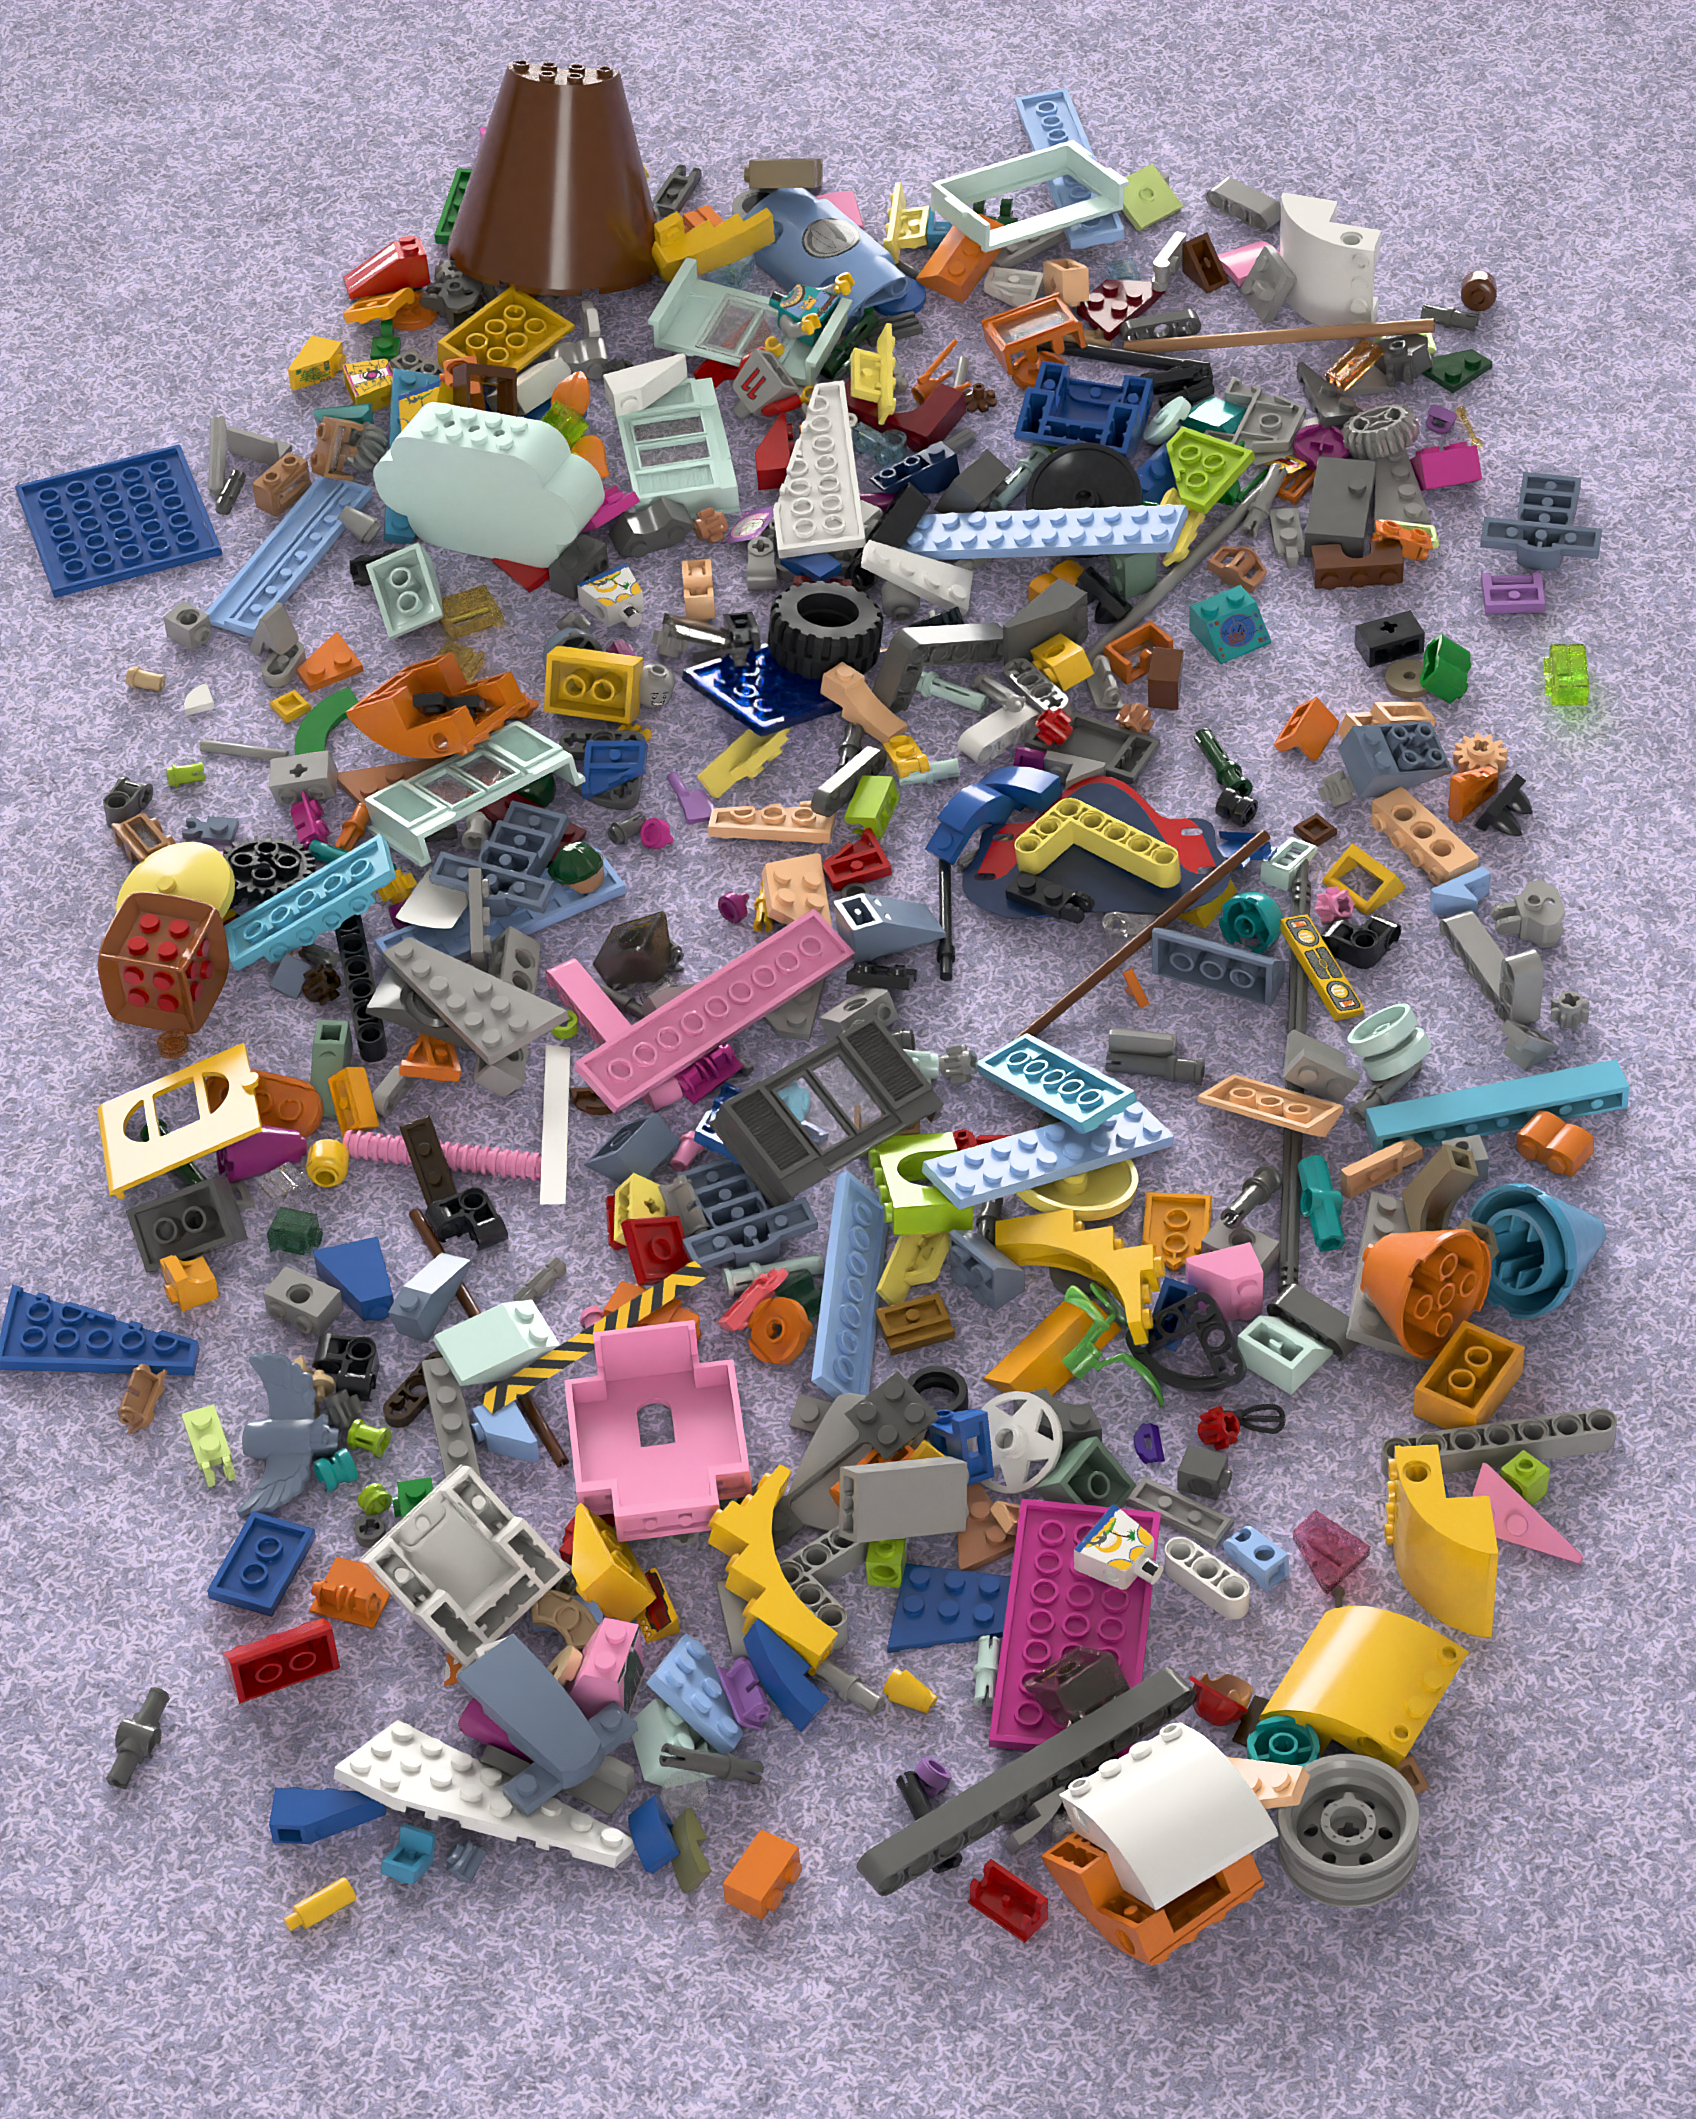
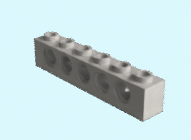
M509 926L492 942L488 974L534 995L538 985L536 977L537 969L541 962L539 957L541 943ZM528 1044L490 1066L477 1054L473 1082L499 1096H508L514 1090H519L526 1080V1073L524 1072L526 1060L529 1056Z

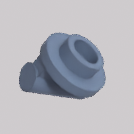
M465 1840L462 1844L456 1842L445 1856V1860L448 1862L446 1870L456 1875L458 1880L471 1884L486 1855V1851L481 1847L473 1845L469 1840Z

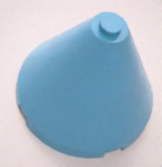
M1522 1183L1506 1184L1488 1190L1478 1198L1468 1215L1470 1218L1473 1217L1472 1221L1493 1227L1499 1253L1491 1261V1278L1485 1300L1493 1308L1501 1305L1510 1312L1509 1317L1517 1319L1535 1318L1548 1314L1559 1307L1606 1239L1605 1226L1598 1217L1534 1186Z

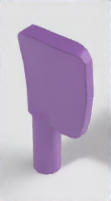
M677 772L668 774L667 780L677 795V800L682 807L687 825L709 821L712 810L716 808L708 795L701 789L688 791Z

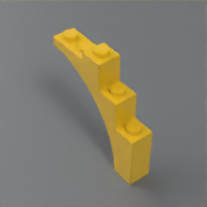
M1073 1208L995 1221V1246L1017 1266L1056 1267L1079 1273L1096 1281L1111 1292L1125 1309L1127 1323L1134 1344L1148 1343V1329L1153 1328L1152 1313L1150 1308H1148V1304L1153 1303L1152 1292L1161 1290L1160 1277L1165 1276L1162 1256H1156L1153 1244L1125 1248L1123 1239H1117L1113 1226L1085 1230L1083 1221H1077Z
M779 1464L772 1474L768 1472L764 1474L757 1485V1492L754 1496L748 1494L741 1505L732 1500L723 1511L718 1509L714 1513L708 1524V1527L711 1528L708 1543L731 1557L725 1568V1571L729 1573L725 1588L748 1601L742 1613V1616L746 1618L742 1632L747 1634L754 1622L759 1618L812 1666L807 1673L814 1676L819 1666L831 1655L838 1632L817 1618L797 1597L785 1579L776 1558L771 1532L773 1510L785 1493L791 1475L790 1469Z

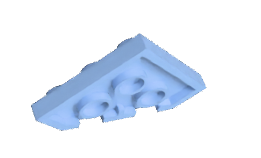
M685 1633L676 1642L646 1684L721 1755L724 1752L730 1753L743 1736L742 1729L733 1717V1709L722 1689V1682L712 1657L706 1652L701 1642L692 1639Z

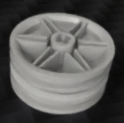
M1331 1755L1304 1766L1303 1768L1308 1772L1310 1778L1300 1804L1278 1808V1853L1286 1876L1297 1889L1308 1897L1320 1903L1339 1908L1368 1907L1396 1895L1409 1882L1418 1862L1419 1806L1410 1784L1398 1771L1388 1764L1363 1755ZM1332 1802L1326 1808L1324 1807L1326 1803ZM1367 1804L1373 1805L1374 1809L1372 1810ZM1304 1833H1307L1312 1837H1307Z

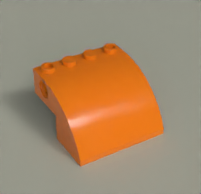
M453 652L406 666L347 710L346 714L360 731L390 751L414 758H439L457 753L458 756H463L474 751V744L486 741L490 738L489 733L505 726L504 721L520 714L518 709L524 706L527 701L523 698L511 671L467 684ZM443 692L448 697L479 695L485 701V712H479L477 717L472 718L465 705L445 713L425 717L413 707V694Z
M1075 1831L1040 1855L1053 1879L1083 1916L1111 1944L1129 1956L1150 1966L1165 1962L1171 1952L1182 1944L1194 1941L1200 1931L1210 1924L1223 1920L1229 1910L1239 1903L1252 1899L1255 1892L1265 1885L1253 1856L1249 1853L1155 1910L1123 1890L1107 1852Z

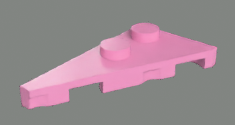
M1482 1463L1472 1497H1490L1496 1538L1581 1565L1584 1559L1583 1555L1488 1464Z

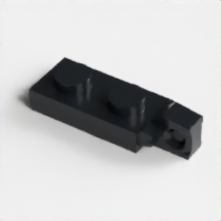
M1196 363L1190 368L1174 367L1166 372H1146L1137 376L1153 379L1154 395L1180 390V387L1183 385L1188 387L1206 379H1210L1213 382L1210 363Z

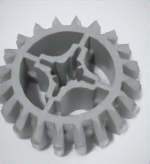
M1387 404L1381 407L1377 406L1373 409L1368 408L1365 412H1359L1357 416L1351 417L1344 424L1342 429L1344 447L1349 449L1350 455L1353 458H1360L1361 460L1384 458L1388 455L1393 456L1396 452H1403L1404 448L1412 446V443L1418 439L1420 426L1413 409L1406 405L1395 404L1391 406Z

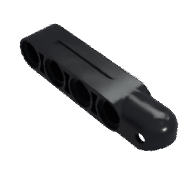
M908 482L896 494L866 538V544L869 540L900 549L930 506L931 501L911 482ZM864 547L858 549L853 557L854 560L844 575L845 585L856 588L858 592H866L880 578V576L861 567Z

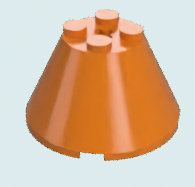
M1465 1229L1392 1233L1380 1239L1375 1245H1368L1362 1255L1364 1267L1360 1289L1368 1295L1406 1352L1420 1359L1435 1358L1441 1353L1463 1320L1468 1322L1474 1310L1480 1312L1491 1278L1490 1251L1486 1242L1480 1240L1476 1233Z

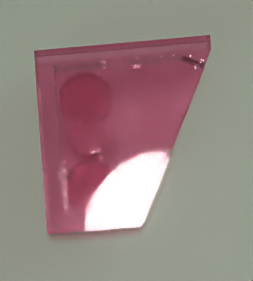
M1317 1510L1313 1511L1293 1530L1295 1544L1322 1591L1327 1595L1370 1556L1371 1546Z

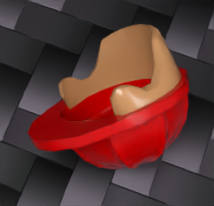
M1204 1672L1200 1680L1191 1675L1188 1679L1194 1683L1193 1689L1196 1691V1698L1192 1705L1196 1714L1214 1726H1227L1235 1723L1244 1713L1248 1712L1247 1706L1252 1697L1253 1687L1245 1680L1230 1674H1224L1214 1680H1210L1206 1672Z

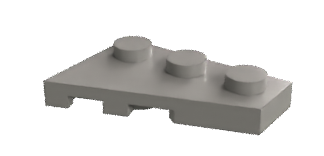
M481 867L468 868L471 956L474 967L488 973V954H492L491 936L487 935V926H491L490 907H485V898L490 897L489 879H483Z

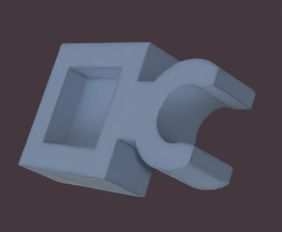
M208 816L207 822H201L193 817L186 818V826L194 829H183L182 836L186 840H195L201 837L202 844L232 846L239 827L238 818Z

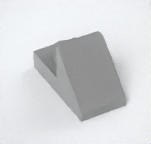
M280 602L275 604L259 619L249 648L252 653L258 656L265 649L269 652L274 650L277 654L283 655L299 640V636L284 606Z
M1047 750L1044 757V771L1060 776V783L1065 782L1066 789H1068L1071 785L1083 779L1106 776V763Z
M1506 1020L1500 1029L1509 1037L1507 1040L1509 1045L1503 1053L1524 1071L1560 1048L1539 1030L1510 1020Z

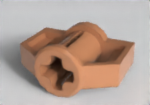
M1221 546L1209 560L1207 570L1218 575L1223 583L1234 587L1241 585L1249 593L1255 591L1265 579L1267 573L1256 552L1246 546L1239 548ZM1226 557H1234L1229 564H1222ZM1252 568H1255L1257 572L1251 579L1245 577Z

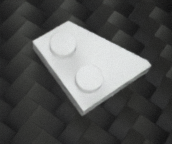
M990 266L984 282V292L1016 308L1038 300L1044 283V273Z

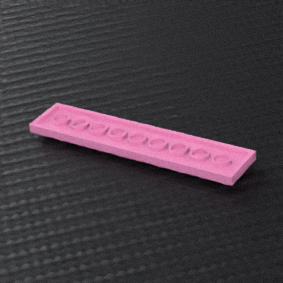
M812 909L576 1061L574 1069L614 1114H617L718 1048V1046L724 1044L851 961L855 952L815 909Z

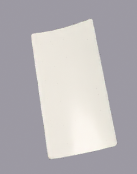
M430 867L400 909L396 918L422 927L453 928L469 904L468 898L464 892L431 884L428 877L433 867Z

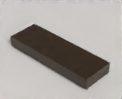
M430 1115L399 1126L427 1208L437 1200L446 1199L458 1194Z

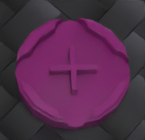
M1323 424L1305 426L1297 432L1293 442L1294 456L1307 463L1306 467L1314 470L1317 468L1318 456L1348 459L1350 456L1349 449L1344 447L1342 431L1333 426H1330V429L1323 428Z

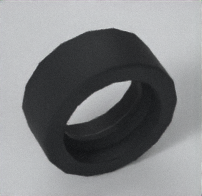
M929 1366L919 1369L908 1378L909 1384L919 1394L930 1388H944L956 1395V1400L949 1406L939 1409L932 1408L935 1412L939 1410H951L953 1412L968 1410V1386L964 1378L955 1370L944 1366Z

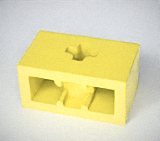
M633 1173L615 1190L614 1241L627 1246L620 1224L626 1219L666 1217L667 1208L658 1189L659 1184Z

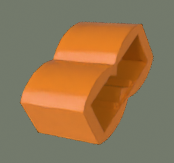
M1538 1110L1517 1133L1516 1150L1527 1160L1532 1161L1535 1159L1544 1163L1555 1174L1573 1177L1594 1153V1137L1581 1127L1566 1124L1562 1119L1550 1112Z

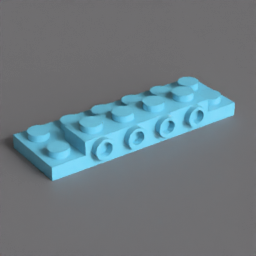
M381 833L226 924L224 929L230 962L233 967L239 971L246 966L254 964L263 956L270 964L275 961H281L285 954H290L300 946L311 945L319 935L327 930L338 929L344 920L349 917L365 913L369 906L376 902L374 891L385 887L396 878L388 843Z
M1028 1033L978 1061V1073L981 1076L1083 1133L1095 1130L1101 1123L1114 1115L1123 1113L1127 1107L1137 1102L1132 1089Z

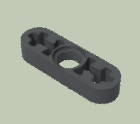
M1184 309L1127 320L1121 325L1119 333L1123 343L1124 341L1182 337L1197 334L1201 329V322L1194 310ZM1158 325H1167L1164 331L1154 332Z

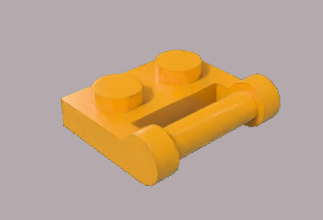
M408 287L402 288L395 293L361 297L343 313L346 323L358 322V324H365L376 318H380L382 321L388 320L396 315V311L400 307L412 304L415 295L413 290Z

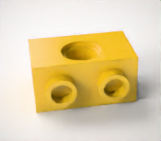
M1061 633L1030 650L1034 659L1031 664L1062 691L1068 690L1094 674L1084 649Z

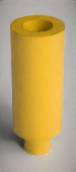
M342 1877L292 1906L294 1913L283 1918L284 1923L289 1931L301 1925L306 1930L356 1901V1894L348 1880Z

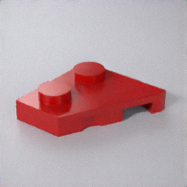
M871 828L862 831V838L856 843L848 842L841 848L839 853L832 855L822 863L823 873L833 892L842 890L844 886L850 883H866L892 875L891 865Z

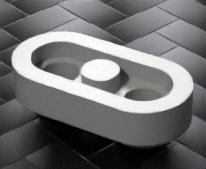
M300 641L283 655H279L273 650L261 670L263 681L266 685L282 687L293 679L297 673V668L306 659L304 645Z

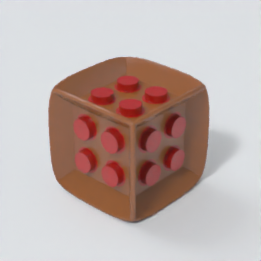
M135 892L124 900L102 940L97 963L103 999L111 1017L131 1025L181 1034H195L203 1027L223 989L229 969V950L222 918L215 907L189 898L154 892Z

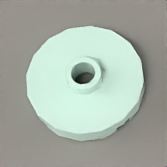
M1182 396L1173 399L1155 415L1146 428L1143 439L1151 446L1160 445L1177 431L1178 426L1176 424L1179 419L1184 421L1187 418L1191 404Z

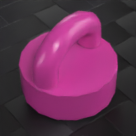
M649 818L642 825L640 838L644 846L652 849H661L666 844L673 843L674 839L670 835V828L666 821L658 818Z

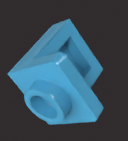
M405 1823L400 1828L398 1845L382 1861L381 1874L392 1877L398 1882L414 1885L430 1868L433 1862L436 1834Z

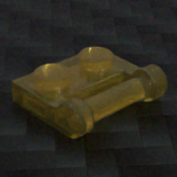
M486 585L441 598L444 617L437 621L449 643L458 641L459 637L493 626L496 628L505 626L503 614ZM489 613V616H485L458 626H454V624L461 623Z

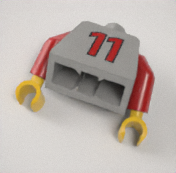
M768 337L765 341L766 347L760 346L754 349V351L743 357L740 361L737 377L733 382V389L740 397V401L733 407V411L741 419H746L751 413L759 416L773 417L780 415L781 412L787 413L802 407V403H806L807 406L809 405L811 398H808V396L813 393L814 387L806 386L802 391V395L797 394L800 389L777 360V357L784 354L785 348L782 343L778 344L776 337Z

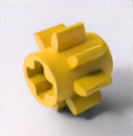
M401 868L394 870L396 875L394 880L390 881L385 887L377 889L384 903L391 900L394 905L407 900L413 892L412 889L418 885L412 873L403 874Z

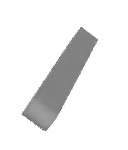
M1595 1408L1392 1437L1387 1439L1382 1445L1381 1472L1389 1479L1388 1459H1394L1395 1446L1398 1445L1405 1447L1438 1444L1442 1474L1481 1469L1482 1463H1486L1490 1467L1504 1466L1523 1450L1539 1461L1603 1452L1612 1448L1615 1443L1617 1417L1608 1409Z

